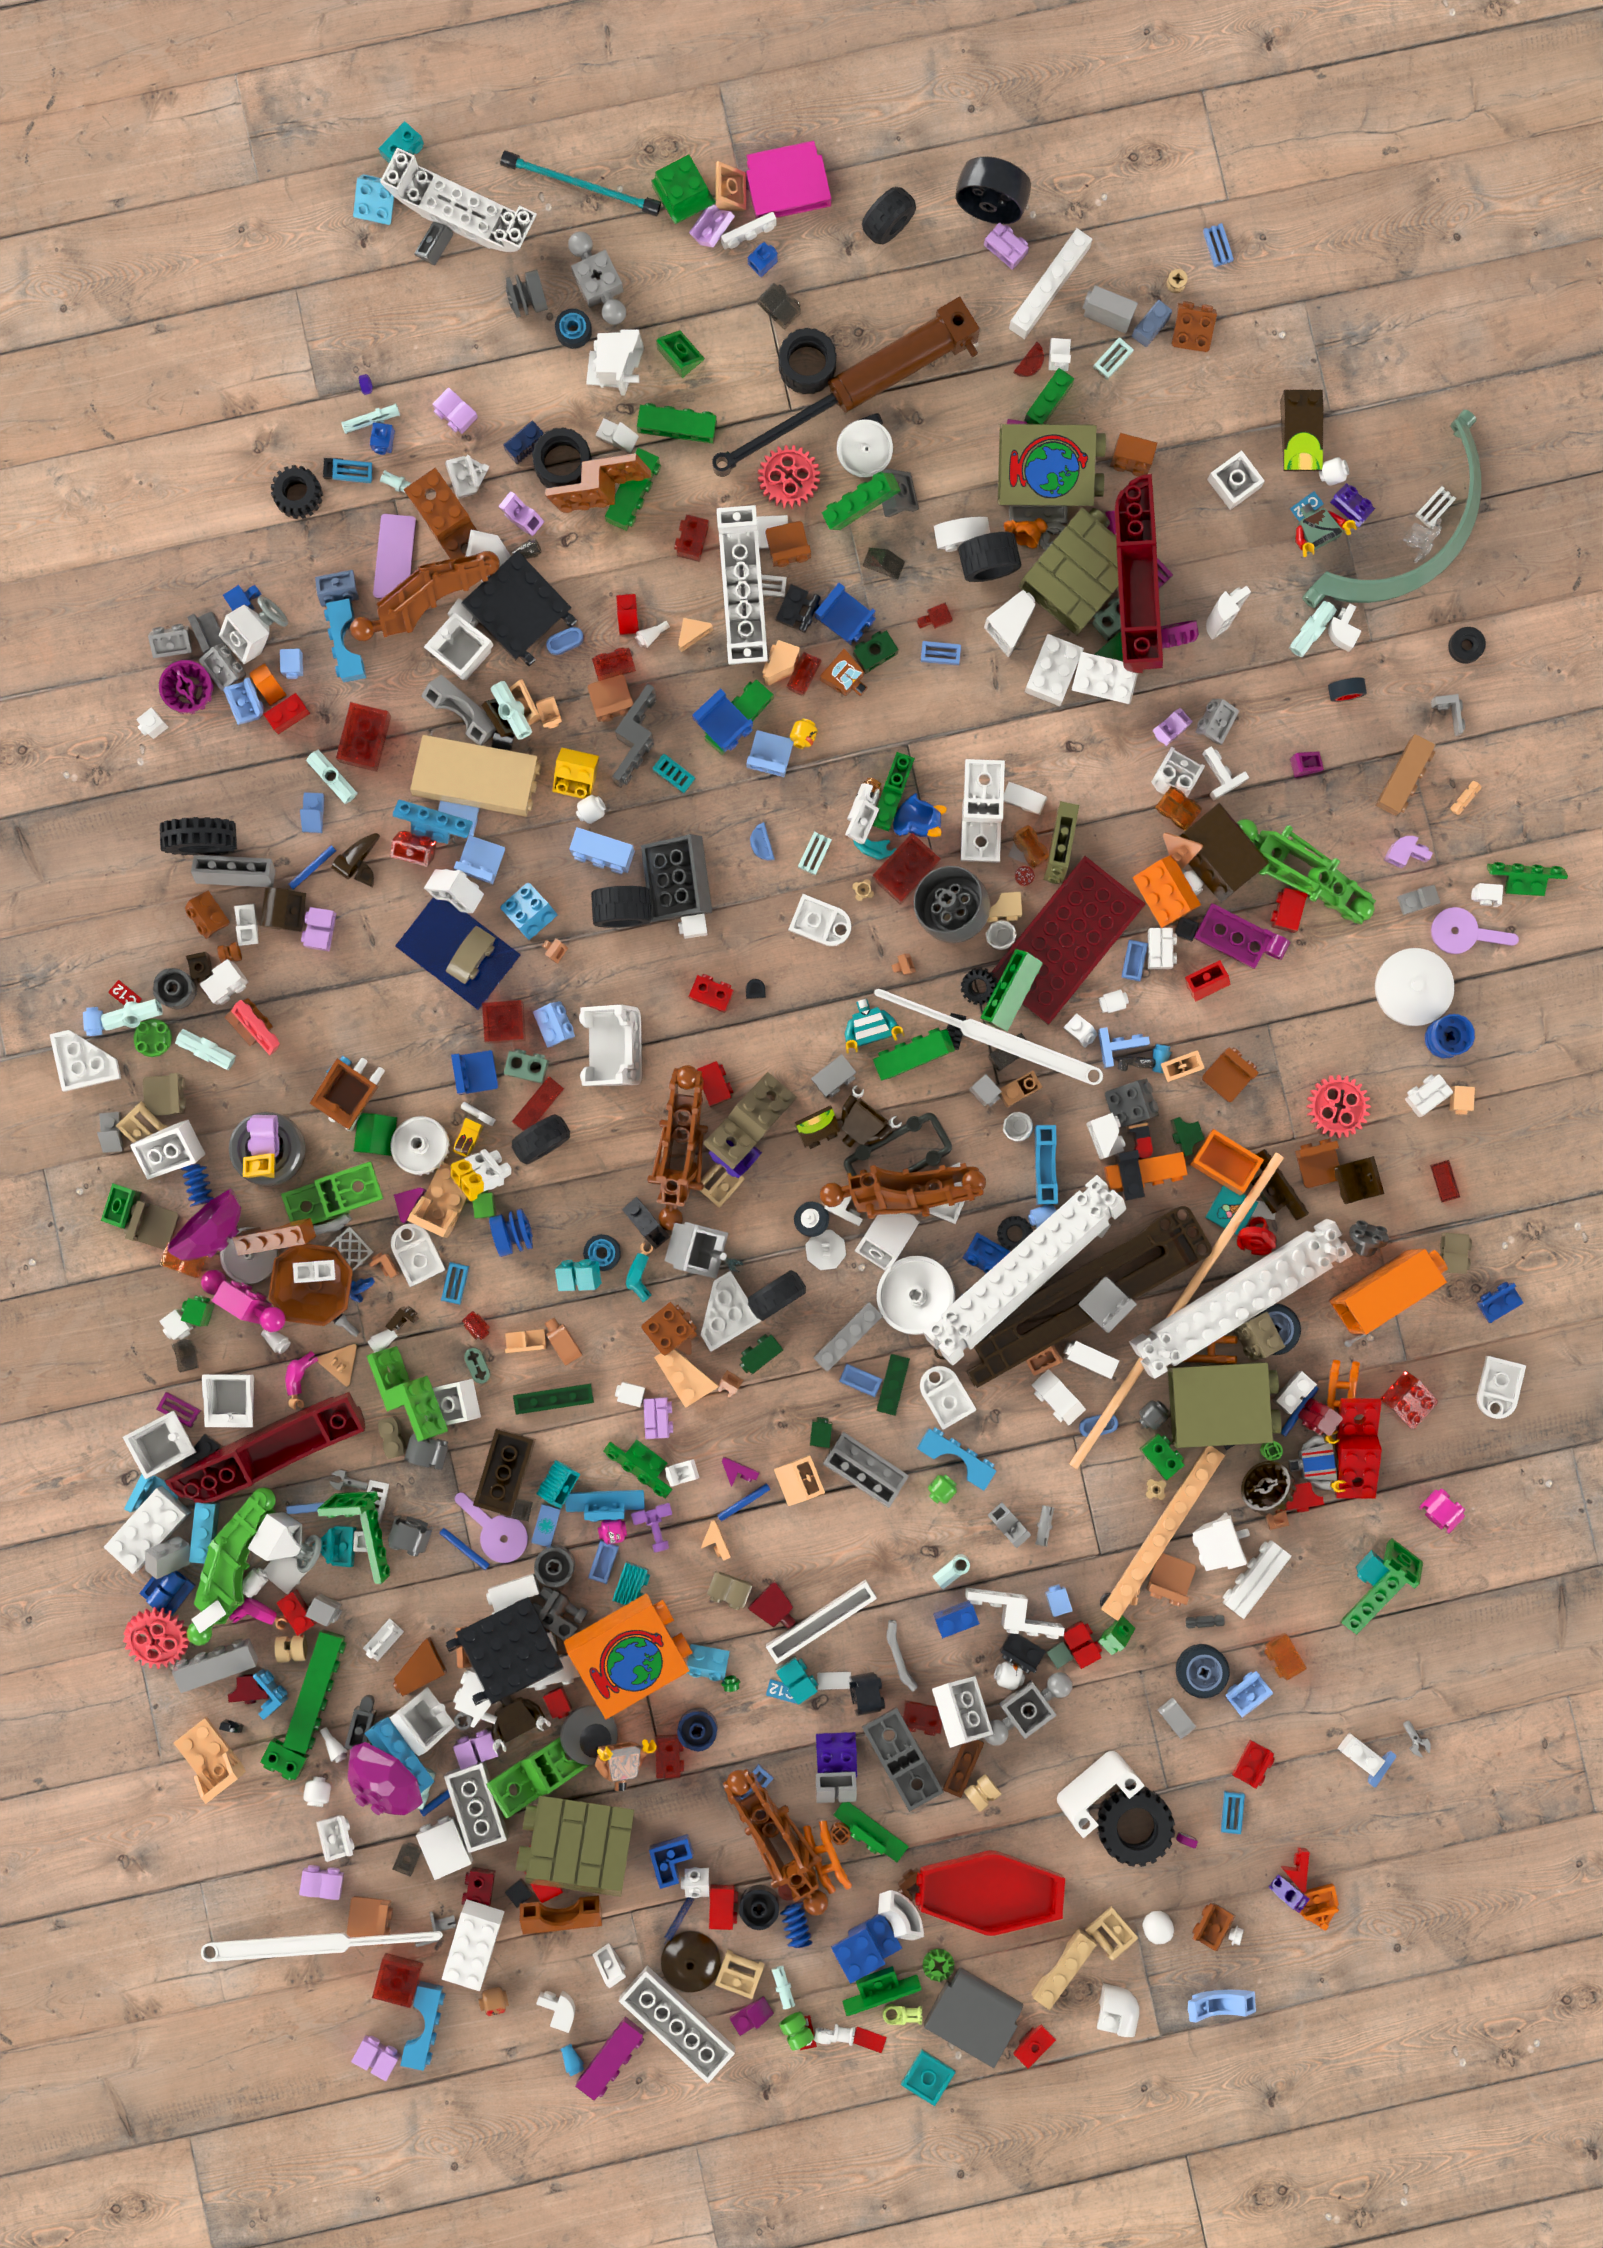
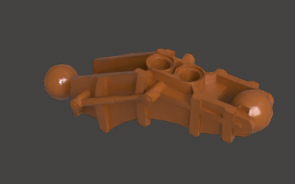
M483 551L476 555L418 566L414 573L377 602L379 620L371 621L366 617L354 619L350 625L351 635L358 641H367L374 635V632L383 631L384 638L393 634L413 632L423 613L430 606L431 608L437 607V600L459 590L469 591L471 586L481 580L483 582L488 581L487 576L494 574L499 569L500 560L498 556L491 551Z
M690 1065L674 1068L671 1081L669 1082V1089H671L670 1099L666 1106L668 1120L661 1119L659 1122V1126L663 1127L652 1175L647 1177L648 1183L660 1185L657 1203L666 1204V1207L659 1213L658 1220L662 1228L668 1231H673L675 1223L682 1224V1212L677 1206L684 1207L690 1189L702 1190L704 1188V1184L701 1182L703 1133L708 1132V1126L700 1125L704 1079L702 1078V1071H698ZM678 1086L684 1090L694 1088V1096L678 1094ZM681 1111L688 1113L689 1116L682 1115ZM680 1129L685 1130L687 1134H682ZM674 1140L681 1144L688 1142L684 1171L670 1169ZM699 1144L696 1165V1162H694L696 1146ZM662 1146H663V1147H664L663 1157H662V1161H660V1157H661V1153H662ZM670 1181H675L677 1185H672Z
M966 1163L960 1164V1167H945V1165H941L936 1170L910 1173L908 1168L903 1169V1172H894L872 1165L870 1166L871 1172L868 1173L865 1169L859 1172L860 1175L856 1176L847 1173L849 1185L842 1187L837 1183L824 1185L820 1190V1200L828 1207H836L843 1202L845 1197L851 1196L857 1212H867L869 1219H874L876 1215L900 1213L917 1215L921 1214L920 1212H922V1216L927 1217L930 1215L929 1208L947 1203L949 1206H953L958 1202L973 1201L975 1197L983 1195L986 1178L977 1167H967ZM962 1181V1186H954V1183Z
M748 1769L731 1772L728 1775L727 1781L723 1783L724 1790L727 1793L728 1801L737 1808L741 1821L743 1823L746 1822L749 1826L745 1828V1833L748 1836L752 1835L772 1877L771 1886L775 1889L787 1884L791 1889L795 1902L805 1897L803 1906L806 1912L815 1916L823 1914L828 1907V1898L821 1890H816L819 1886L813 1868L814 1865L823 1861L822 1856L815 1854L804 1836L787 1814L789 1812L788 1806L784 1805L778 1809L769 1797L765 1787H762L754 1773H750ZM751 1787L754 1793L742 1800L739 1796L746 1794ZM790 1826L793 1828V1830H794L795 1833L797 1834V1837H798L800 1840H797V1839H796V1837H795V1835L793 1834V1832H792ZM779 1832H781L782 1837L795 1857L794 1860L784 1865L769 1839L777 1836Z

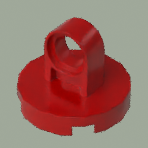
M1258 1216L1250 1221L1249 1227L1239 1231L1236 1242L1237 1246L1243 1251L1247 1249L1251 1250L1253 1255L1270 1254L1273 1248H1276L1277 1239L1269 1231L1266 1220ZM1260 1223H1263V1224H1264L1262 1228H1261V1227H1255L1257 1224H1260Z

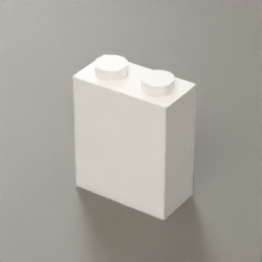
M1074 1340L1071 1343H1067L1063 1351L1066 1354L1065 1359L1112 1379L1119 1360Z
M449 1815L442 1817L433 1826L430 1823L419 1828L420 1831L416 1835L434 1880L464 1868L473 1862V1857L471 1853H468L462 1831L455 1816L449 1818Z

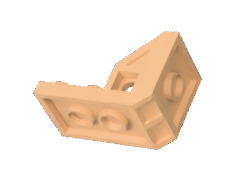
M444 1163V1165H440V1169H437L425 1196H422L407 1221L441 1237L448 1238L468 1198L451 1178V1165Z
M207 1717L174 1742V1745L197 1773L194 1779L200 1797L205 1804L246 1772L243 1764Z

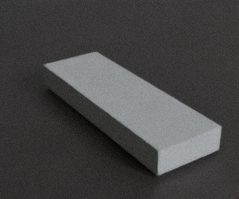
M1009 505V521L1019 522L1027 520L1034 522L1037 518H1042L1046 524H1067V506Z

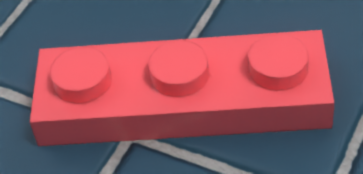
M242 1000L235 1003L231 1012L269 1055L276 1052L280 1044L277 1037L268 1031L264 1022L254 1015L248 1004H245Z

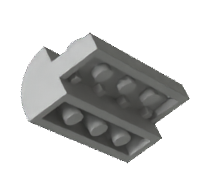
M845 1432L841 1434L823 1462V1465L887 1508H890L909 1477Z

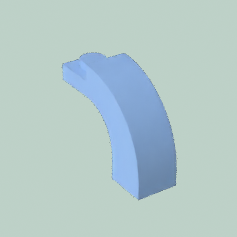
M1206 1991L1192 1995V2000L1188 2001L1190 2022H1199L1215 2015L1246 2017L1256 2012L1255 1991Z

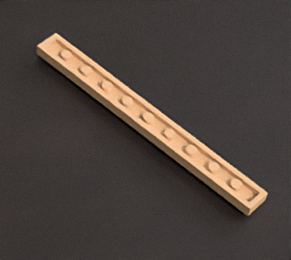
M1212 1446L1205 1447L1102 1606L1101 1610L1119 1621L1225 1457L1223 1453Z

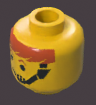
M803 718L794 723L789 737L795 747L804 749V747H811L813 745L818 730L814 722Z

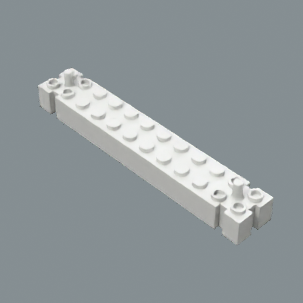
M1098 1175L1085 1185L1087 1190L1084 1193L1079 1190L940 1315L942 1320L939 1323L934 1320L923 1330L927 1341L936 1350L940 1349L942 1356L952 1365L964 1356L963 1350L966 1347L971 1350L1108 1227V1220L1111 1217L1116 1219L1126 1210L1124 1199L1114 1190L1109 1191L1108 1185Z
M1323 1220L1314 1226L1315 1232L1306 1231L1150 1328L1151 1334L1148 1336L1142 1333L1129 1341L1136 1355L1143 1358L1140 1362L1147 1374L1154 1379L1168 1371L1167 1365H1178L1333 1268L1332 1262L1341 1263L1351 1257L1353 1254L1346 1241L1338 1238L1342 1234L1335 1221Z

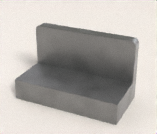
M212 612L197 617L195 614L187 617L204 654L213 646L224 644L227 647L226 643L219 636L221 630Z

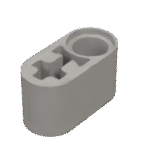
M1173 1697L1157 1709L1180 1739L1196 1728Z

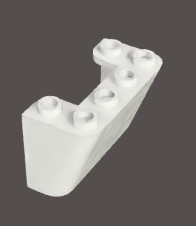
M1115 1751L1105 1753L1057 1796L1058 1805L1083 1838L1098 1826L1087 1808L1110 1788L1117 1784L1130 1799L1144 1787V1784L1120 1754ZM1136 1782L1134 1789L1128 1790L1125 1788ZM1089 1820L1090 1826L1087 1829H1082Z

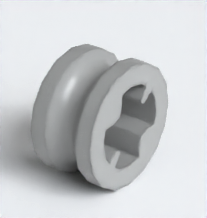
M459 1712L454 1719L455 1727L459 1730L468 1729L473 1720L472 1716ZM459 1716H461L462 1718L463 1716H466V1721L468 1722V1725H465V1723L463 1726L460 1725L459 1723L461 1720L459 1719Z

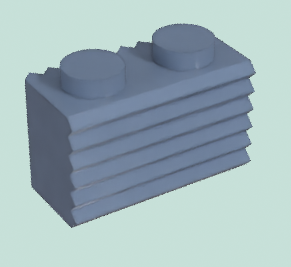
M1157 300L1135 327L1132 337L1144 347H1148L1153 338L1169 321L1172 309L1162 301Z

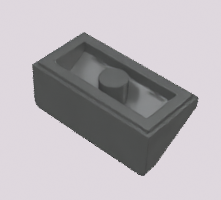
M433 222L414 254L424 261L436 265L451 240L453 232L446 225Z

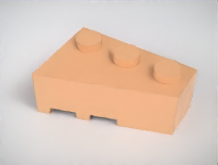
M676 1349L666 1356L660 1353L654 1357L685 1408L719 1387L717 1383Z

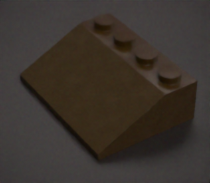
M1220 803L1215 805L1179 836L1203 845V848L1188 864L1220 903L1270 863Z

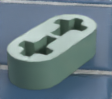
M478 1348L468 1349L464 1358L473 1380L479 1384L486 1383L490 1379L491 1374L483 1353ZM471 1351L479 1354V1357L476 1358L477 1365L474 1360H469ZM478 1366L482 1372L485 1371L487 1374L484 1376V1380L476 1377L479 1373Z

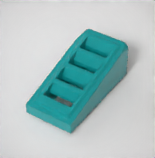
M663 754L652 768L653 772L682 793H685L696 779L666 754ZM665 762H667L668 765L665 767L663 771H661V767L664 765ZM673 766L675 769L670 776L666 775ZM678 771L681 772L677 780L674 781L673 778L678 773ZM684 776L688 777L682 786L679 785Z

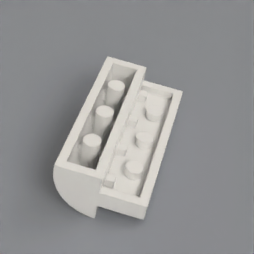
M1247 586L1243 589L1238 587L1230 593L1231 596L1226 591L1221 595L1206 622L1207 633L1212 640L1231 625L1251 593Z

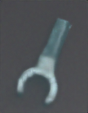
M726 1257L723 1260L728 1264L729 1269L735 1272H740L735 1268L737 1263L743 1266V1263L736 1259Z

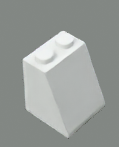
M1024 590L987 617L984 628L1007 657L1012 654L1035 607L1034 597Z
M906 1213L877 1215L856 1247L855 1252L886 1271L896 1261L920 1222L913 1215Z

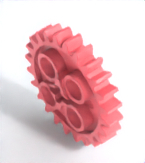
M785 445L783 451L778 446L777 453L771 450V457L764 456L767 463H760L763 469L758 470V474L762 475L758 477V482L762 483L760 490L766 489L763 492V496L770 495L769 502L775 499V506H778L781 502L783 503V508L790 504L791 509H793L794 503L801 507L802 500L808 503L807 496L814 497L812 491H818V487L814 484H820V479L816 478L820 476V471H815L819 468V465L813 464L815 457L809 459V451L803 454L802 447L795 451V445L792 446L791 450ZM790 460L793 464L786 467L783 465V462ZM800 472H805L808 476L805 479H801L797 475ZM792 474V478L786 479V475L790 476ZM773 475L781 477L779 481H772L770 478ZM787 487H793L795 488V492L790 494L787 493L785 489Z
M1337 1075L1335 1080L1333 1076H1329L1328 1082L1322 1079V1085L1315 1084L1317 1091L1310 1090V1093L1314 1096L1307 1098V1100L1312 1102L1306 1106V1108L1312 1110L1307 1116L1314 1117L1310 1123L1317 1122L1315 1129L1323 1128L1321 1134L1329 1131V1137L1336 1133V1137L1340 1138L1343 1133L1346 1138L1349 1137V1132L1353 1135L1356 1134L1355 1128L1362 1129L1360 1123H1367L1363 1117L1370 1116V1113L1366 1112V1109L1371 1108L1370 1105L1366 1104V1101L1370 1100V1098H1364L1363 1095L1367 1090L1360 1091L1362 1084L1354 1085L1356 1079L1348 1082V1076H1345L1343 1080H1341L1340 1075ZM1329 1089L1336 1093L1334 1100L1329 1099L1327 1096ZM1341 1090H1344V1094L1340 1101ZM1347 1095L1354 1097L1355 1102L1353 1105L1347 1103ZM1340 1101V1106L1342 1107V1109L1338 1110L1337 1112V1107H1335V1104L1339 1103ZM1324 1108L1329 1109L1331 1112L1329 1119L1324 1118L1322 1114ZM1337 1113L1336 1123H1333V1119ZM1343 1113H1346L1350 1118L1348 1124L1343 1123L1341 1120Z
M156 1607L153 1608L152 1612L146 1608L144 1614L139 1611L136 1617L132 1616L124 1631L125 1638L123 1642L127 1643L125 1649H131L129 1656L136 1655L134 1661L136 1662L141 1659L142 1666L146 1662L149 1663V1668L156 1664L158 1669H160L161 1664L167 1668L169 1662L175 1665L176 1660H181L182 1655L186 1653L189 1645L187 1638L188 1627H182L184 1620L177 1621L179 1615L177 1614L172 1617V1611L170 1610L166 1614L164 1613V1608L160 1612H157Z

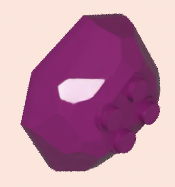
M231 1188L193 1215L170 1241L168 1251L180 1260L186 1261L203 1256L211 1258L218 1250L220 1252L224 1250L229 1244L227 1242L228 1237L232 1239L239 1232L237 1224L240 1219L241 1206L234 1191Z
M367 1742L351 1748L347 1780L353 1794L356 1795L355 1801L358 1805L362 1807L369 1804L372 1805L371 1810L376 1815L381 1813L406 1815L421 1806L423 1801L417 1779L398 1758Z

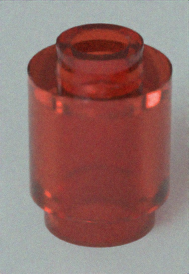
M472 1311L462 1320L465 1329L475 1340H483L490 1334L488 1331L490 1326L479 1313L476 1314Z

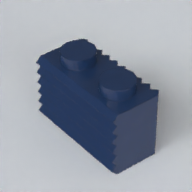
M532 420L503 444L505 452L516 464H519V462H522V459L525 460V457H528V454L531 455V452L534 451V445L537 443L538 438L544 434L543 431Z

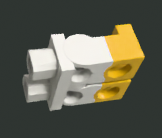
M483 1149L480 1153L452 1163L451 1178L461 1188L467 1198L473 1201L477 1199L478 1194L503 1185L504 1178L511 1175V1167L508 1163L498 1165V1163L502 1162V1157L497 1150L488 1153L486 1149Z

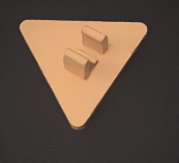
M352 1344L318 1356L317 1362L343 1385L348 1387L351 1381L357 1345Z

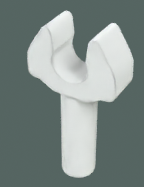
M463 1102L461 1105V1109L490 1126H493L496 1121L466 1102Z

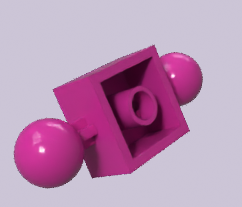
M209 1270L202 1276L201 1286L203 1290L208 1294L215 1295L212 1302L240 1320L261 1324L262 1328L268 1332H277L283 1328L286 1320L283 1311L277 1307H271L272 1303L266 1300L267 1296L260 1292L255 1293L251 1291L252 1287L243 1282L240 1284L235 1280L228 1282L225 1275L219 1270Z

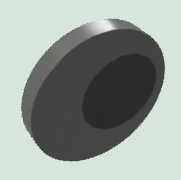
M589 1705L573 1710L564 1720L560 1732L561 1745L567 1756L573 1761L585 1765L595 1764L599 1755L597 1753L598 1747L616 1744L618 1736L617 1726L613 1717L606 1720L599 1707Z

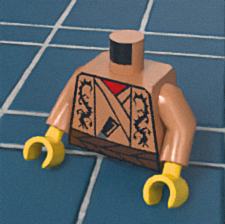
M644 1739L642 1741L643 1746L633 1741L600 1746L597 1750L599 1755L596 1759L595 1767L602 1777L615 1783L616 1791H624L627 1789L626 1780L636 1778L648 1753L656 1750L657 1747L653 1739L650 1743Z

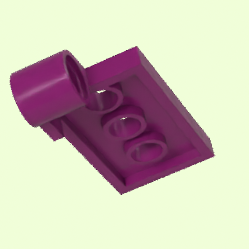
M1213 903L1210 904L1194 936V939L1252 969L1256 968L1263 953L1282 960L1291 943L1285 937L1267 929H1262ZM1217 924L1225 927L1224 934L1219 935L1215 932ZM1234 933H1239L1242 936L1241 943L1236 944L1233 942L1232 936ZM1252 942H1256L1260 946V950L1256 953L1250 950L1249 946Z

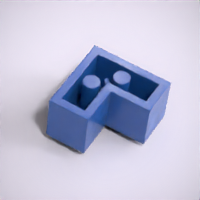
M688 1834L650 1845L649 1853L659 1888L662 1889L679 1884L680 1876L676 1863L693 1858L694 1853Z

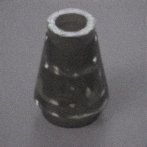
M529 539L511 551L513 555L518 550L525 559L538 557L542 553L537 539Z

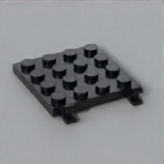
M529 1597L457 1631L456 1635L458 1638L446 1642L449 1652L461 1646L463 1647L484 1690L472 1696L475 1706L487 1700L492 1705L564 1668Z

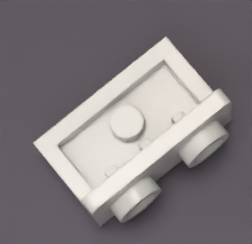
M337 1815L316 1822L326 1862L353 1855L354 1843L352 1838H349L348 1830H350L347 1818Z

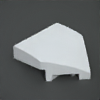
M468 454L466 457L462 456L446 460L445 462L457 499L476 494L489 466L477 462Z

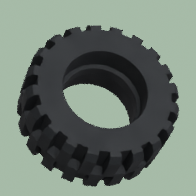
M1131 1785V1788L1126 1789L1132 1790L1136 1787V1785ZM1143 1787L1130 1799L1119 1788V1792L1115 1793L1113 1791L1109 1794L1111 1797L1102 1802L1103 1807L1098 1811L1097 1815L1099 1818L1096 1820L1098 1836L1108 1854L1112 1858H1116L1118 1862L1122 1864L1127 1863L1128 1866L1135 1867V1864L1143 1867L1148 1862L1153 1864L1157 1862L1156 1858L1159 1856L1163 1857L1166 1854V1848L1170 1849L1172 1845L1171 1838L1175 1836L1173 1829L1175 1822L1172 1812L1156 1792H1152L1146 1787ZM1133 1808H1142L1148 1811L1153 1818V1831L1141 1843H1127L1119 1836L1117 1823L1126 1811Z

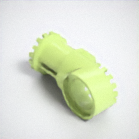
M888 2004L882 2011L883 2019L887 2024L905 2025L906 2023H918L922 2025V2006H918V2008H905V2006ZM889 2009H894L897 2012V2016L890 2020L886 2017V2012Z

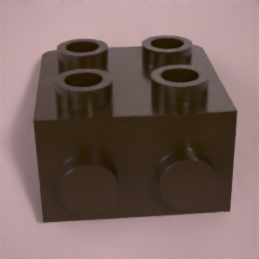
M1374 1156L1335 1166V1178L1338 1181L1340 1196L1344 1204L1385 1194Z

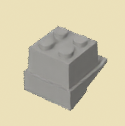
M685 1222V1225L675 1223L665 1261L673 1264L675 1269L717 1278L721 1260H725L727 1257L726 1253H724L728 1233Z

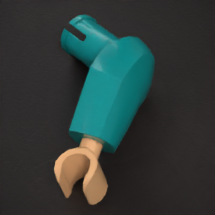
M646 1242L640 1245L642 1253H637L625 1283L627 1289L633 1290L642 1303L652 1296V1293L641 1282L649 1260L647 1254L653 1251L652 1245L647 1252L644 1251L643 1247Z

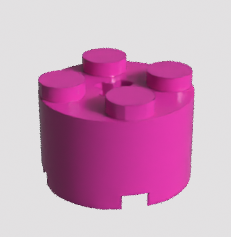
M1442 1488L1439 1491L1435 1489L1419 1506V1509L1422 1511L1424 1508L1427 1511L1425 1516L1441 1530L1445 1527L1447 1529L1446 1533L1450 1534L1465 1518L1463 1514L1465 1509L1458 1502L1454 1504L1449 1499L1450 1495Z

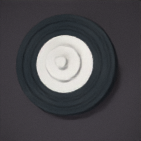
M810 1201L802 1204L794 1215L796 1229L807 1237L821 1235L829 1225L828 1211L818 1202Z

